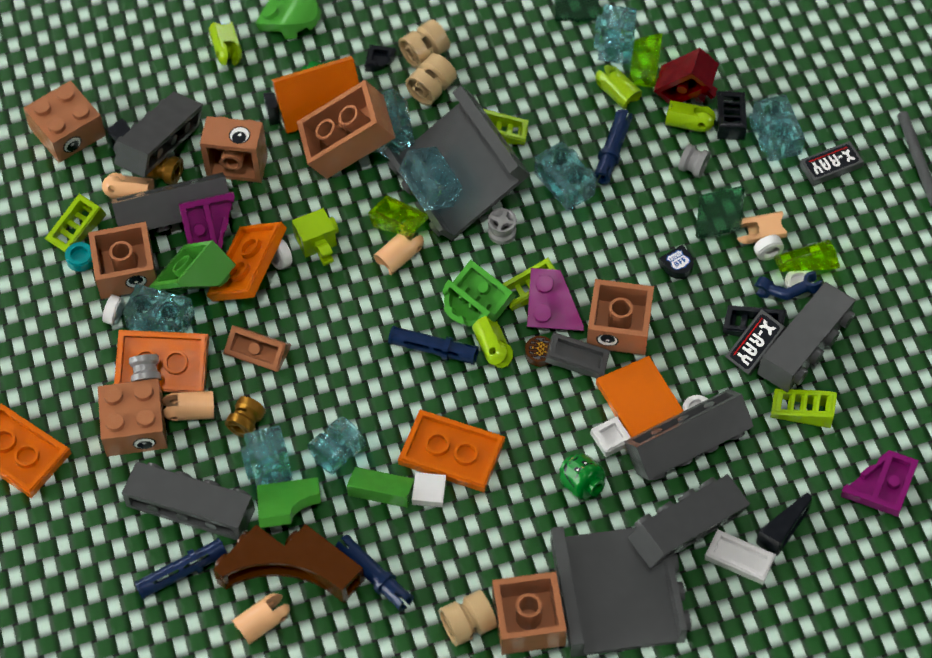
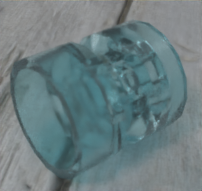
M340 416L327 427V434L321 432L307 446L316 462L325 471L334 474L347 462L346 457L352 458L366 446V442L355 425L345 417Z

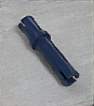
M620 109L616 111L604 148L598 153L599 161L593 173V179L596 181L600 175L597 182L599 184H608L610 182L614 167L620 162L621 156L619 153L633 119L631 113L628 114L626 119L627 110Z
M397 326L391 328L388 337V344L390 345L393 344L441 356L442 360L446 361L454 359L474 365L479 353L478 346L456 342L452 337L447 336L444 339Z
M350 535L343 536L341 539L349 548L347 549L340 541L336 543L335 547L363 567L364 577L374 585L373 589L377 594H383L398 611L405 610L407 607L399 597L410 605L414 596L396 581V576L391 571L386 572Z
M217 538L215 541L195 551L190 549L187 551L188 555L138 581H134V584L142 600H144L151 594L172 585L196 571L198 574L203 572L204 567L217 561L227 551L220 538ZM208 554V556L204 557L203 559H201V560H199V561H196V562L192 563L191 565H189V566H187V567L184 568L185 565H187V564H189V563H191V562L197 560L198 558H200V557H202V556ZM178 569V572H176V573H174V574H172V575H170V576H168V577H166V578H164V579H162V580H160V581L154 583V581H156V580H158V579H160V578H162V577H164V576H166V575H168V574H170V573H172L173 571H175V570Z

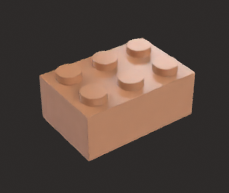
M366 80L297 121L307 164L326 179L396 138L384 95Z

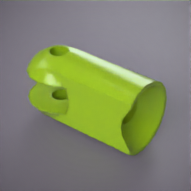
M213 22L209 26V33L219 63L226 66L228 59L231 58L233 65L236 66L242 59V50L233 22L225 25Z
M605 65V73L600 70L596 72L595 80L597 85L622 109L626 110L630 102L640 99L642 90L614 65Z
M670 100L665 125L707 132L714 126L715 113L706 106Z
M487 316L478 319L473 324L472 330L489 364L495 365L498 368L508 366L513 359V350L508 345L498 322H493Z

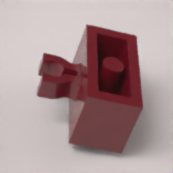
M698 48L662 65L653 91L668 104L670 100L684 102L693 97L699 104H702L705 101L706 95L710 99L716 96L717 88L713 86L719 63L704 50Z

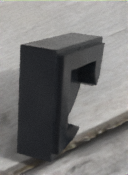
M370 45L365 62V72H376L388 67L396 58V48Z

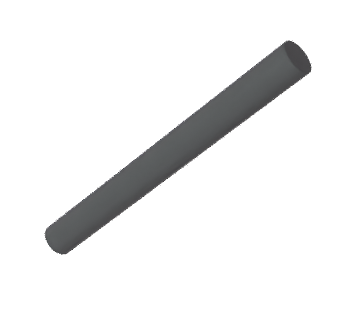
M902 111L897 115L932 208V176L907 111Z

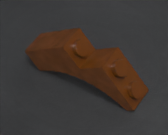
M306 524L299 531L296 530L289 535L285 546L258 525H255L250 531H245L238 538L236 546L228 554L225 553L219 557L213 569L216 582L226 590L236 584L254 578L283 576L315 584L328 591L343 603L365 581L363 567Z

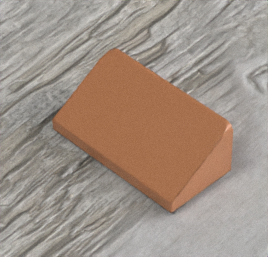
M232 325L223 354L279 372L291 344L240 326Z

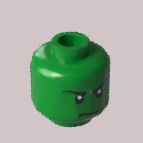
M583 453L570 455L560 466V483L575 497L584 500L592 496L595 497L602 492L605 486V470L589 455Z

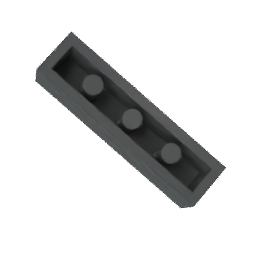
M173 91L167 98L160 100L152 111H148L140 122L133 124L124 136H120L116 140L114 145V152H116L114 164L145 178L199 127L203 104Z
M222 172L111 199L118 227L146 222L148 230L155 229V232H163L171 229L172 224L182 222L178 203L229 193L225 175Z
M825 282L762 356L757 374L787 393L794 384L800 385L808 374L807 368L811 364L816 366L824 354L823 349L826 345L831 347L840 334V328H847L855 316L852 309L856 300Z
M727 389L624 441L636 474L647 480H658L664 477L668 470L676 466L688 465L693 461L694 457L717 450L719 444L742 437L745 431L754 427L743 395Z
M136 461L122 491L126 507L234 540H238L247 530L255 511L252 496L242 489H227L212 480H197L185 472L176 471L174 473L167 471L158 464L151 462L144 464Z
M728 474L718 480L714 476L709 478L699 486V491L695 492L692 488L678 498V503L673 504L672 501H669L656 511L657 515L652 517L648 513L634 523L636 529L628 539L650 569L734 520L750 505Z

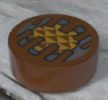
M535 336L527 341L525 357L530 364L538 367L550 364L545 362L550 339L545 336Z

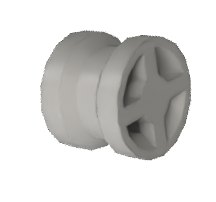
M688 144L681 156L678 170L683 172L688 170L693 172L695 177L701 178L708 165L711 153L707 150L699 151L694 145Z
M506 208L495 209L488 216V236L496 244H508L516 237L517 218L511 210Z
M144 354L128 359L129 365L133 368L131 382L158 378L160 381L162 379L161 373L157 370V364L160 362L159 355Z

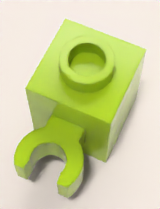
M324 208L292 220L294 237L305 258L317 253L323 266L334 262L331 256L333 254L331 247L337 245L336 233H339L334 217L329 218Z

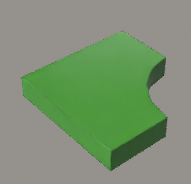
M318 477L257 485L260 528L289 525L292 523L293 517L300 510L311 505L320 504L321 496Z

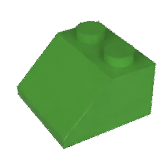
M213 240L186 244L149 287L153 291L220 287L229 280L231 276L229 273L236 264Z

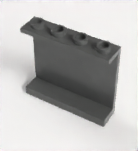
M459 86L452 92L459 101V104L399 155L390 148L384 151L390 159L387 163L396 175H400L404 180L401 182L403 188L408 194L414 195L417 199L415 202L417 209L424 216L428 215L430 218L429 226L437 236L443 235L451 241L530 176L527 169L476 98L463 86Z
M563 526L551 528L550 544L566 624L570 658L684 643L687 630H691V618L689 611H683L682 601L685 600V590L683 582H677L676 572L679 571L677 553L650 569L628 539L636 528L565 537Z

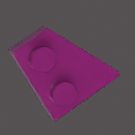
M234 192L178 203L187 244L213 240L222 249L232 202L235 198Z
M531 268L527 327L584 331V325L561 270Z
M888 450L878 459L876 464L870 465L861 472L858 479L850 485H845L842 489L841 497L899 517L919 460Z

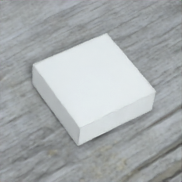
M617 416L592 428L590 432L605 457L626 448L624 441L631 438Z
M415 472L412 505L443 507L446 475Z

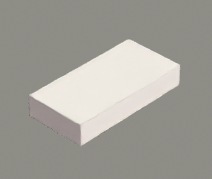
M717 529L704 560L763 585L776 554Z

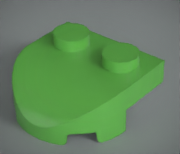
M269 0L255 24L259 31L281 32L285 40L295 39L298 37L297 32L305 28L312 30L321 17V9L317 0Z
M470 260L453 282L449 279L443 288L445 305L443 308L452 320L460 325L472 328L473 324L484 316L495 322L512 302L516 294L474 261Z

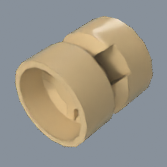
M430 19L417 28V32L411 31L400 38L399 48L406 61L412 67L418 69L431 54L441 55L449 50L450 41L442 26L437 21Z
M433 53L420 65V68L416 69L406 79L405 85L414 99L421 104L429 106L439 98L443 90H446L456 80L457 73L453 65L445 57Z
M480 589L464 596L462 604L454 601L439 608L442 624L451 642L456 647L472 640L473 633L475 632L483 635L498 627L493 609Z

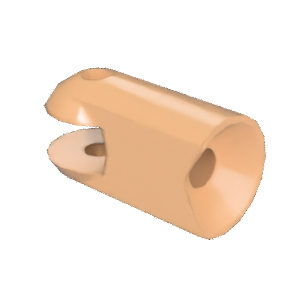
M117 172L109 174L102 182L104 194L112 199L151 190L155 187L154 179L126 176Z
M779 211L739 219L734 228L747 227L749 235L738 237L736 240L742 244H754L768 235H778L781 239L786 238L787 231L782 226L783 212Z
M414 228L403 229L379 249L373 257L377 264L386 266L389 274L393 275L422 249L424 244L423 236L418 235L414 237Z
M213 391L176 392L167 394L162 399L163 405L166 407L163 409V415L167 420L214 419Z
M278 593L268 594L232 620L235 627L240 630L248 645L255 642L287 618L290 612L289 604H283L272 610L281 602L283 595Z

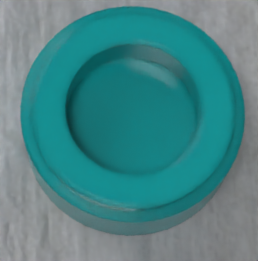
M77 242L70 245L65 251V259L71 270L82 272L93 266L89 244Z

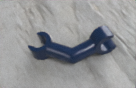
M811 271L804 276L803 281L789 288L774 285L766 277H759L754 286L759 288L756 292V295L759 297L768 298L773 296L783 300H791L806 292L816 293L823 285V282L820 280L816 283H811L817 280L816 271Z

